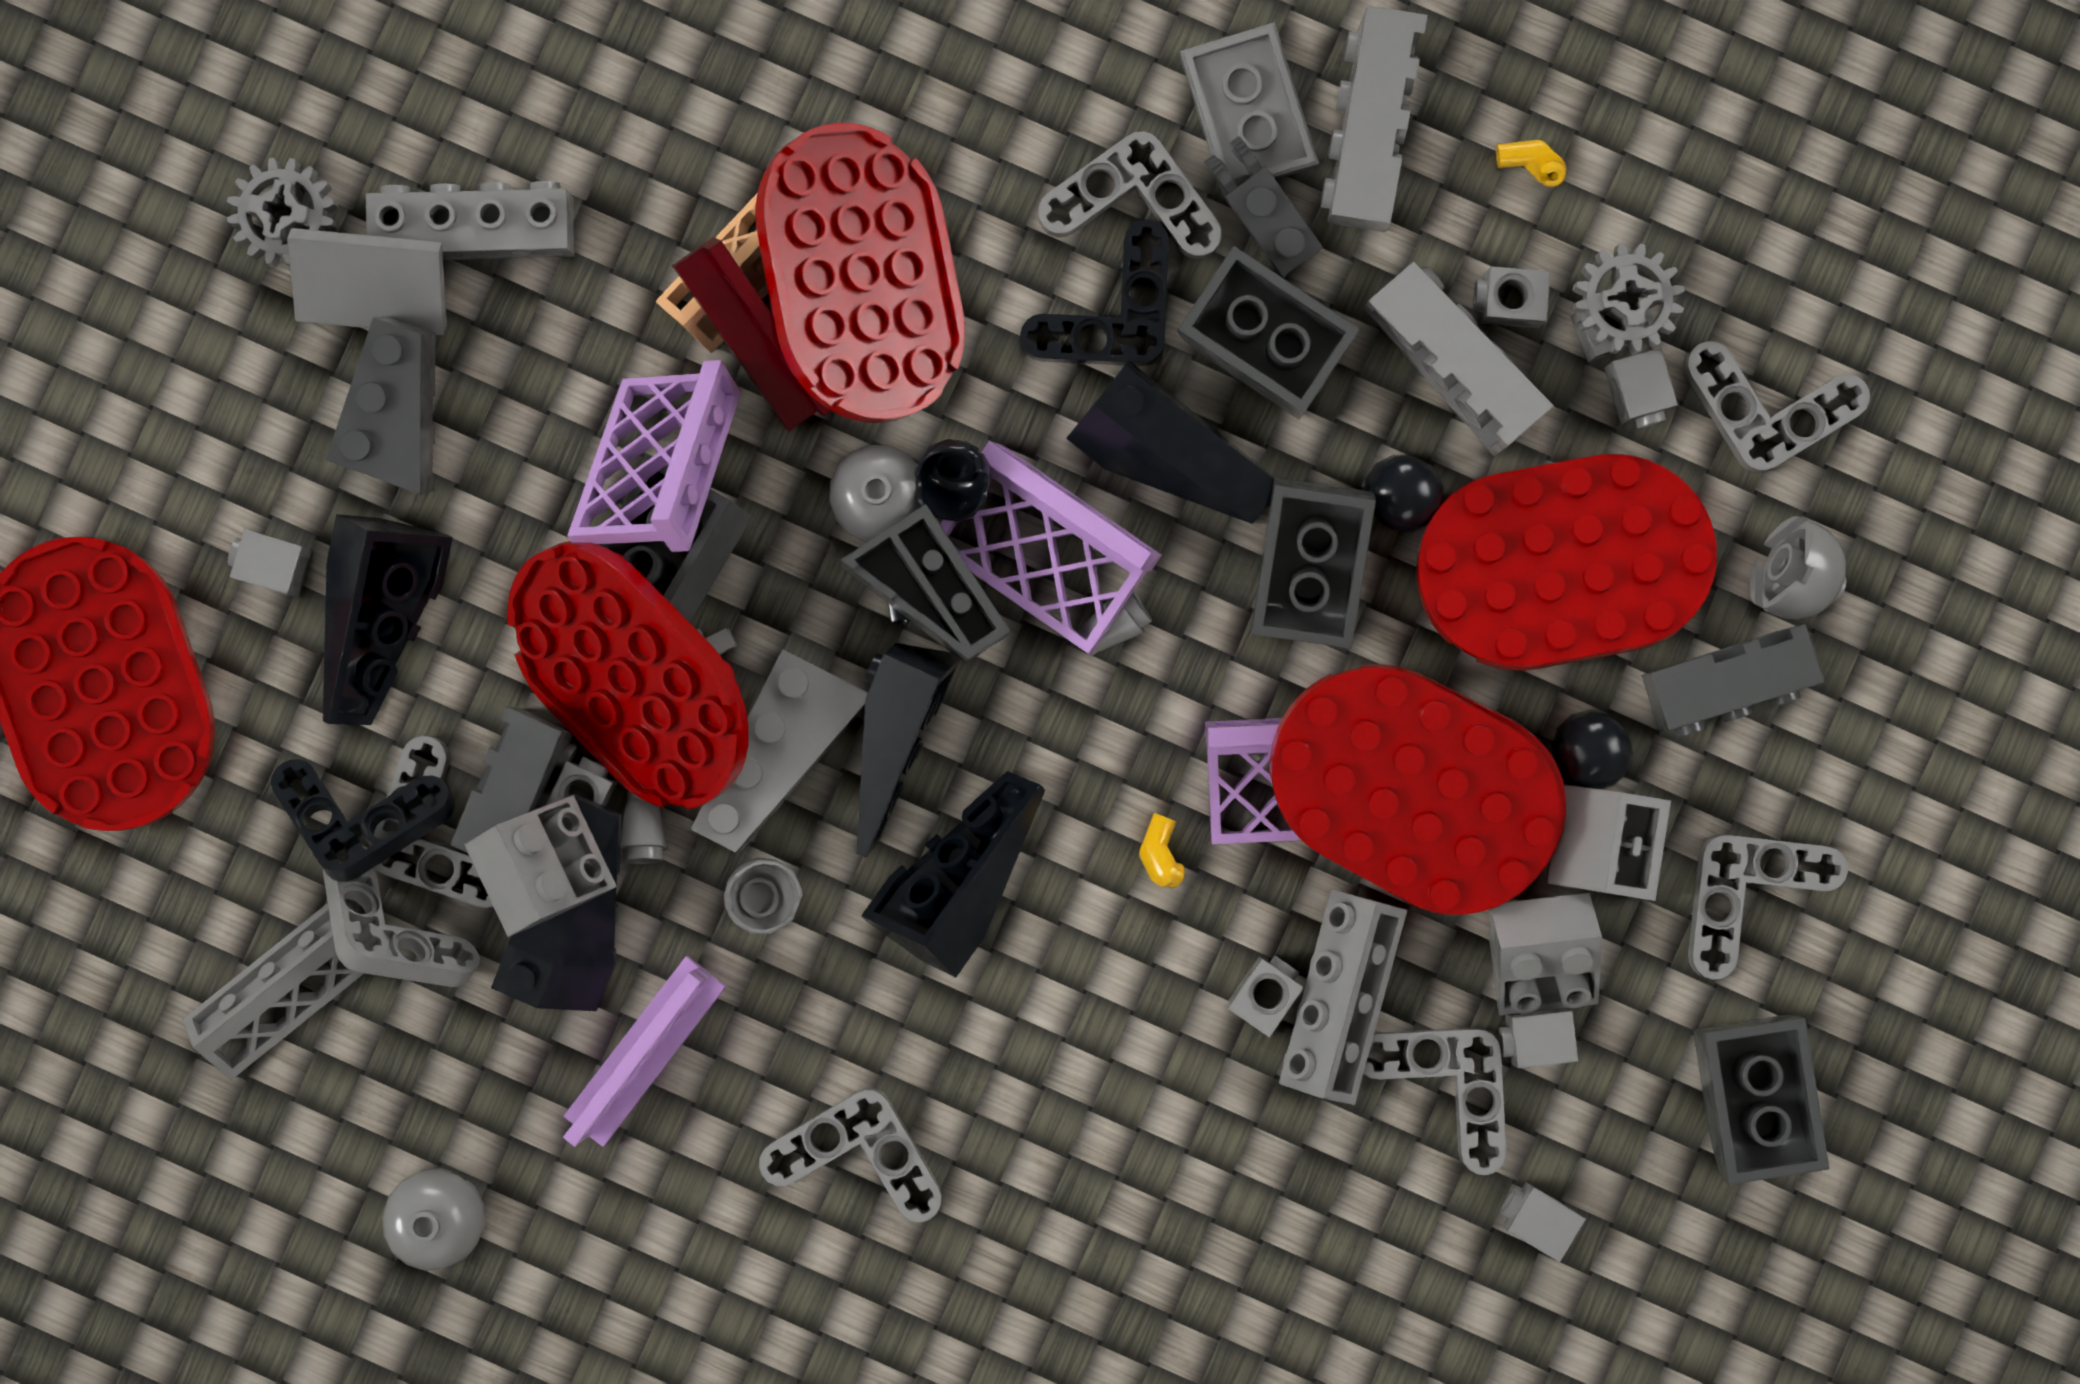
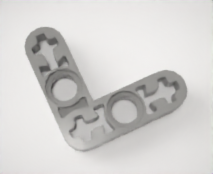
M1145 131L1134 132L1123 138L1048 192L1041 199L1038 207V220L1042 229L1048 235L1056 238L1067 237L1074 234L1136 189L1170 238L1186 257L1200 260L1212 256L1218 249L1222 237L1218 220L1161 142L1153 134ZM1135 144L1141 150L1148 146L1153 150L1149 156V162L1156 172H1158L1162 165H1165L1168 171L1157 175L1148 187L1142 182V180L1149 178V172L1140 162L1134 165L1129 163L1132 157L1131 146ZM1095 172L1108 173L1115 182L1113 192L1105 198L1092 196L1086 188L1088 177ZM1174 183L1182 189L1184 200L1179 207L1166 209L1158 204L1155 193L1160 185ZM1077 186L1081 199L1091 209L1084 212L1080 203L1069 212V224L1064 226L1060 220L1051 223L1048 220L1052 215L1050 205L1057 202L1060 207H1064L1075 199V195L1069 190ZM1191 205H1194L1198 210L1190 215V219L1198 229L1207 226L1211 230L1207 237L1209 245L1204 248L1198 242L1190 245L1186 241L1190 237L1191 232L1184 220L1177 227L1170 221L1183 216Z
M1713 341L1703 342L1687 353L1684 360L1683 370L1686 378L1738 462L1744 469L1754 473H1762L1780 465L1860 416L1867 409L1870 402V392L1867 384L1855 375L1843 374L1828 381L1770 417L1733 356L1724 345ZM1699 353H1703L1707 358L1715 355L1720 364L1714 368V371L1720 382L1730 376L1734 384L1725 386L1712 396L1708 389L1717 385V382L1709 372L1702 375L1698 372L1696 366L1702 362ZM1838 385L1843 391L1852 389L1856 395L1850 401L1853 409L1850 410L1847 405H1843L1831 411L1827 416L1833 420V423L1829 425L1826 413L1821 406L1839 395ZM1727 394H1738L1746 401L1747 413L1742 420L1732 421L1723 415L1721 402ZM1815 397H1819L1820 405L1814 401ZM1797 410H1805L1815 419V430L1807 438L1795 435L1790 428V418ZM1776 422L1780 436L1791 446V449L1787 451L1783 441L1767 451L1766 454L1769 459L1767 463L1762 457L1753 459L1749 454V451L1754 447L1752 438L1755 436L1757 441L1763 442L1778 434V431L1772 427V424Z
M419 736L409 741L401 753L387 797L409 784L404 783L406 773L411 777H417L420 762L414 759V753L416 750L425 751L428 744L433 746L432 755L438 758V764L436 766H427L423 776L433 775L444 781L451 758L445 743L436 737ZM431 794L422 799L428 808L437 803ZM395 819L381 821L376 826L374 837L382 839L392 836L398 829L399 821ZM425 835L401 850L411 855H418V846L425 848V851L417 861L416 876L409 874L414 864L406 861H394L392 867L387 865L388 859L374 867L375 870L386 876L478 907H493L489 896L486 899L481 897L482 888L477 885L464 883L463 892L456 890V887L464 877L465 862L472 864L467 874L479 877L469 854L424 839ZM439 854L449 857L454 866V873L451 879L442 884L434 882L427 872L430 859Z
M1715 835L1707 839L1701 846L1698 857L1688 959L1693 971L1699 976L1715 980L1723 979L1735 969L1738 961L1746 882L1816 891H1832L1840 887L1846 880L1848 863L1844 855L1837 849L1820 845L1733 835ZM1723 843H1727L1728 852L1736 855L1735 863L1726 864L1724 879H1734V888L1721 884L1707 885L1708 876L1719 878L1720 864L1712 861L1711 855L1713 851H1720ZM1772 848L1780 850L1786 858L1785 870L1777 877L1767 876L1760 867L1761 856L1765 851ZM1801 850L1803 852L1799 860L1803 862L1818 863L1822 859V854L1826 855V862L1834 865V874L1825 875L1823 883H1820L1819 874L1798 871L1800 881H1794L1793 879L1798 869L1796 851ZM1717 892L1724 893L1731 902V912L1722 921H1713L1705 912L1706 900L1710 895ZM1703 925L1717 930L1729 929L1728 938L1717 935L1716 948L1717 951L1725 953L1724 963H1715L1713 971H1709V963L1701 960L1700 957L1702 951L1711 949L1713 937L1710 934L1702 935Z
M345 849L336 853L341 863L346 862L350 858ZM374 867L349 882L332 880L323 869L335 952L342 964L350 970L409 981L460 987L466 984L479 966L480 957L477 950L470 942L463 938L385 925L377 873ZM345 899L354 900L364 908L366 914H359L351 910L346 905ZM398 947H405L414 952L419 962H413L403 957Z
M1480 1028L1374 1033L1370 1051H1372L1373 1043L1380 1042V1046L1384 1051H1399L1397 1040H1406L1403 1055L1407 1069L1398 1070L1400 1065L1398 1059L1382 1061L1381 1069L1374 1070L1373 1064L1367 1061L1363 1074L1378 1080L1454 1076L1460 1160L1466 1168L1475 1174L1489 1175L1499 1170L1505 1162L1507 1151L1501 1049L1495 1036ZM1475 1037H1480L1481 1044L1490 1047V1054L1481 1057V1071L1483 1073L1492 1071V1080L1473 1078L1464 1081V1072L1475 1074L1473 1059L1469 1056H1464V1048L1471 1047ZM1425 1039L1437 1042L1441 1050L1439 1061L1429 1068L1418 1066L1413 1058V1050L1416 1044ZM1477 1087L1489 1089L1493 1096L1492 1108L1483 1115H1473L1466 1106L1468 1093ZM1495 1121L1494 1131L1484 1128L1485 1141L1489 1146L1495 1147V1154L1488 1155L1486 1164L1480 1165L1476 1157L1469 1156V1149L1478 1146V1131L1475 1129L1467 1131L1466 1124L1470 1122L1484 1125Z
M873 1088L857 1091L772 1141L763 1150L759 1158V1169L765 1180L775 1186H787L860 1144L898 1210L906 1219L912 1222L930 1220L937 1214L942 1203L940 1186L893 1105L883 1092ZM866 1098L870 1104L878 1101L882 1106V1109L877 1114L879 1122L872 1125L868 1119L860 1121L852 1127L859 1135L850 1139L846 1124L835 1113L845 1110L846 1118L849 1119L860 1111L859 1101ZM829 1123L834 1125L839 1131L840 1142L833 1150L822 1151L813 1144L811 1133L818 1124ZM801 1135L805 1150L816 1161L807 1164L805 1155L794 1160L790 1165L792 1174L786 1176L782 1170L773 1172L769 1166L775 1159L772 1152L779 1149L783 1155H787L798 1149L799 1145L792 1139ZM898 1141L904 1144L909 1156L907 1163L903 1167L890 1169L881 1162L880 1149L885 1143ZM915 1165L919 1167L922 1173L914 1175L912 1178L920 1191L929 1188L933 1194L928 1199L929 1209L922 1211L918 1205L912 1208L907 1205L906 1201L910 1199L911 1191L905 1181L898 1188L892 1182V1179L908 1174Z

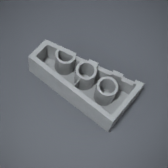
M1367 5L1357 32H1348L1344 61L1352 62L1350 80L1340 81L1336 110L1345 112L1342 130L1333 129L1328 154V159L1337 160L1334 179L1325 178L1320 205L1321 208L1329 209L1327 223L1386 232L1391 224L1402 163V154H1399L1400 145L1404 144L1411 112L1410 105H1406L1407 97L1412 94L1420 61L1418 56L1414 55L1415 47L1421 34L1425 33L1428 15Z
M1413 261L1375 294L1363 309L1495 457L1553 408L1554 405L1509 360L1505 352L1477 327V322L1467 309L1461 304L1455 305L1443 292L1445 287L1438 276L1427 266L1420 269Z
M782 649L748 716L749 747L742 771L731 787L702 806L690 830L735 853L741 852L800 782L812 771L819 760L846 732L853 721L865 710V699L868 692Z

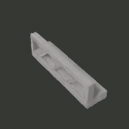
M345 900L346 905L353 910L352 906ZM327 903L182 1020L193 1049L232 1080L364 973L352 971L344 966L341 961H338ZM325 975L324 985L315 992L298 993L300 983L307 977ZM270 1007H286L285 1016L276 1023L259 1024L260 1015ZM247 1038L246 1047L230 1060L218 1051L230 1039Z

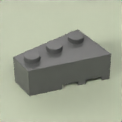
M926 504L841 559L840 566L965 664L1006 638L1011 632Z

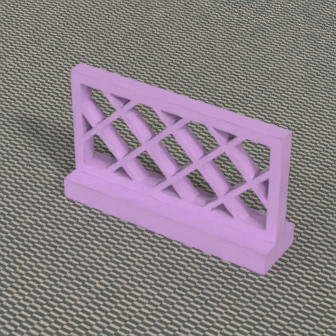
M722 360L703 361L700 373L622 379L567 535L572 543L612 544L664 541L671 552L690 551L741 395V391ZM686 392H693L691 400L676 410L671 403ZM635 395H654L652 399L634 412L630 411ZM663 408H666L670 415L647 431L642 424ZM681 426L678 439L663 449L657 443ZM634 429H637L642 434L622 450L617 451L616 448L619 440ZM652 446L657 454L633 470L628 463ZM668 465L664 479L649 489L644 481ZM623 467L628 475L604 491L602 488L605 480ZM639 486L644 493L620 510L615 505V502ZM655 505L650 519L651 524L632 525L630 523L648 508ZM608 507L614 512V515L601 525L589 527L591 520Z
M989 441L981 453L986 456L991 477L1003 486L1006 505L981 510L980 508L973 517L957 521L962 522L974 519L979 547L962 551L957 547L955 548L973 574L1088 654H1092L1146 572L1152 571L1162 554L1002 444ZM1013 492L1025 501L1014 503ZM1035 507L1043 514L1046 533L1021 538L1016 510ZM1007 512L1012 540L987 545L982 517ZM943 520L940 526L946 535L949 536L957 522ZM1053 520L1066 529L1054 531ZM1074 534L1083 540L1086 561L1061 566L1056 538ZM1047 540L1052 568L1027 573L1022 545ZM1014 547L1019 575L1000 578L992 573L989 552ZM1093 548L1106 557L1095 559ZM980 554L982 565L970 556ZM1115 562L1130 573L1119 591L1101 594L1096 566ZM1088 568L1093 596L1067 601L1062 573ZM1054 574L1059 603L1040 606L1032 600L1029 579ZM1020 581L1022 593L1009 583ZM1113 599L1104 612L1103 600ZM1094 602L1097 624L1088 638H1085L1072 628L1069 607ZM1060 609L1062 621L1048 611Z
M1282 718L1205 722L1211 844L1301 840L1291 828L1278 829L1265 817L1277 804L1275 795L1258 811L1240 794L1241 790L1258 772L1272 783L1270 773L1263 767L1270 760L1273 739ZM1250 753H1265L1258 762L1249 755ZM1240 754L1253 767L1233 788L1219 775L1218 755ZM1219 784L1229 792L1221 802ZM1234 798L1255 815L1242 831L1221 832V812ZM1260 821L1269 828L1265 830H1253L1260 823Z
M686 956L563 1117L570 1121L572 1126L563 1138L575 1147L587 1137H590L604 1147L727 986L689 956Z

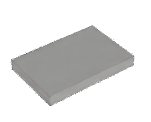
M1275 22L1180 51L1179 56L1210 155L1216 156L1225 164L1236 186L1251 175L1244 164L1232 152L1230 142L1238 136L1247 144L1260 165L1267 167L1275 180L1318 167L1319 161Z
M291 228L287 240L295 321L370 328L373 317L390 316L433 332L435 335H444L447 327L442 242Z

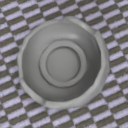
M755 858L741 864L728 879L724 892V906L734 924L751 934H772L793 921L803 892L793 870L776 859Z

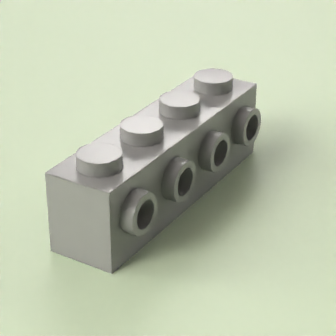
M553 181L531 182L530 189L510 190V184L501 182L480 184V191H460V185L447 183L431 185L430 192H411V187L405 185H384L380 187V193H366V235L442 242L443 260L575 257L574 202L567 189H560V183Z
M1331 889L1328 903L1323 913V921L1315 951L1310 961V969L1302 999L1297 1009L1289 1047L1284 1057L1279 1084L1322 1099L1355 1105L1407 914L1406 909Z

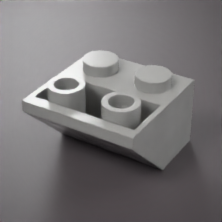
M1564 785L1566 794L1565 825L1560 843L1548 865L1546 883L1656 901L1671 800Z
M574 795L497 824L464 844L507 937L548 921L617 887Z
M1590 893L1505 902L1498 907L1490 909L1489 941L1499 1016L1518 1013L1527 1014L1535 1011L1561 1008H1579L1599 1003L1602 935Z

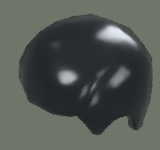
M946 439L928 446L918 460L919 465L916 467L914 474L918 487V502L921 506L926 504L937 519L957 522L973 517L985 503L991 484V472L985 454L981 453L979 448L971 443L960 440Z
M1391 455L1377 462L1365 478L1364 491L1374 492L1376 499L1374 516L1381 524L1392 530L1414 532L1427 526L1444 501V494L1442 492L1444 487L1440 477L1429 464L1413 456Z
M1586 710L1571 714L1557 727L1552 744V755L1555 757L1564 776L1572 781L1573 784L1584 788L1603 789L1614 786L1628 773L1632 764L1633 749L1626 730L1615 719L1596 711Z

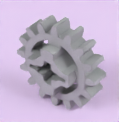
M269 158L268 171L262 172L253 164L249 167L253 176L249 183L239 178L235 181L236 185L242 190L241 196H232L227 199L229 204L238 209L237 214L227 217L228 224L232 227L241 228L233 237L235 242L241 246L250 244L247 254L255 260H258L265 253L266 264L274 268L279 264L281 257L290 266L287 237L291 228L317 231L338 229V224L328 217L329 212L339 209L338 203L333 199L324 198L332 190V187L325 180L315 183L319 173L311 166L305 168L300 174V163L292 158H289L285 169H282L280 163L275 158ZM274 184L272 189L258 196L265 188ZM301 185L309 192L313 200L314 209H310L302 203L303 192L300 190ZM286 205L292 209L290 216H282L280 220L274 217L275 211L284 210ZM252 217L258 218L263 223L264 229L262 234L265 236L264 241L256 233Z
M1619 243L1614 248L1613 258L1604 249L1599 251L1595 255L1596 263L1599 267L1586 263L1580 271L1588 281H1579L1573 285L1572 291L1582 295L1583 300L1576 302L1572 306V312H1584L1586 315V319L1578 326L1579 330L1584 331L1592 327L1596 331L1592 340V344L1595 346L1605 339L1610 340V352L1612 354L1618 353L1624 344H1628L1632 355L1638 354L1642 349V340L1651 348L1656 347L1661 343L1657 331L1666 335L1672 333L1676 327L1668 317L1679 316L1684 310V307L1673 303V298L1685 292L1684 286L1671 285L1670 279L1678 272L1677 268L1672 267L1663 270L1659 266L1664 257V254L1661 252L1651 259L1646 258L1644 244H1639L1632 254H1628L1625 244ZM1637 269L1646 273L1654 283H1650L1641 277ZM1612 270L1610 288L1603 290L1601 293H1596L1597 285L1602 276ZM1625 288L1628 296L1643 298L1631 308H1629L1627 302L1613 300ZM1660 305L1655 320L1644 329L1643 324L1646 322L1645 312L1648 308ZM1601 315H1607L1618 323V329L1609 325Z

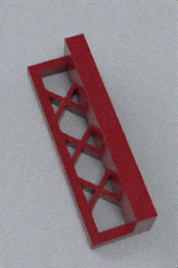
M714 237L710 238L672 265L787 431H791L816 412L823 416L831 412V410L824 407L807 393L791 372L780 348L772 313L721 240Z

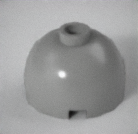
M868 445L852 451L838 464L830 481L829 502L836 521L849 535L867 543L922 507L917 500L918 487L914 475L918 464L908 453L890 445Z
M1793 516L1782 522L1764 543L1765 546L1772 548L1765 566L1763 567L1757 560L1754 563L1749 584L1750 597L1754 604L1773 615L1787 619H1807L1822 612L1842 596L1847 583L1844 549L1831 532L1811 520Z
M443 1168L421 1170L402 1180L388 1196L382 1215L383 1236L391 1252L406 1265L424 1271L447 1269L467 1258L478 1244L486 1224L484 1203L476 1187L471 1182Z

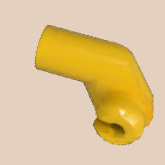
M1528 140L1496 144V161L1499 169L1523 166L1538 182L1550 188L1559 186L1565 180L1566 164L1546 142L1542 140Z
M1153 813L1139 850V856L1152 882L1159 887L1175 888L1183 882L1185 877L1184 866L1175 862L1167 847L1177 821Z

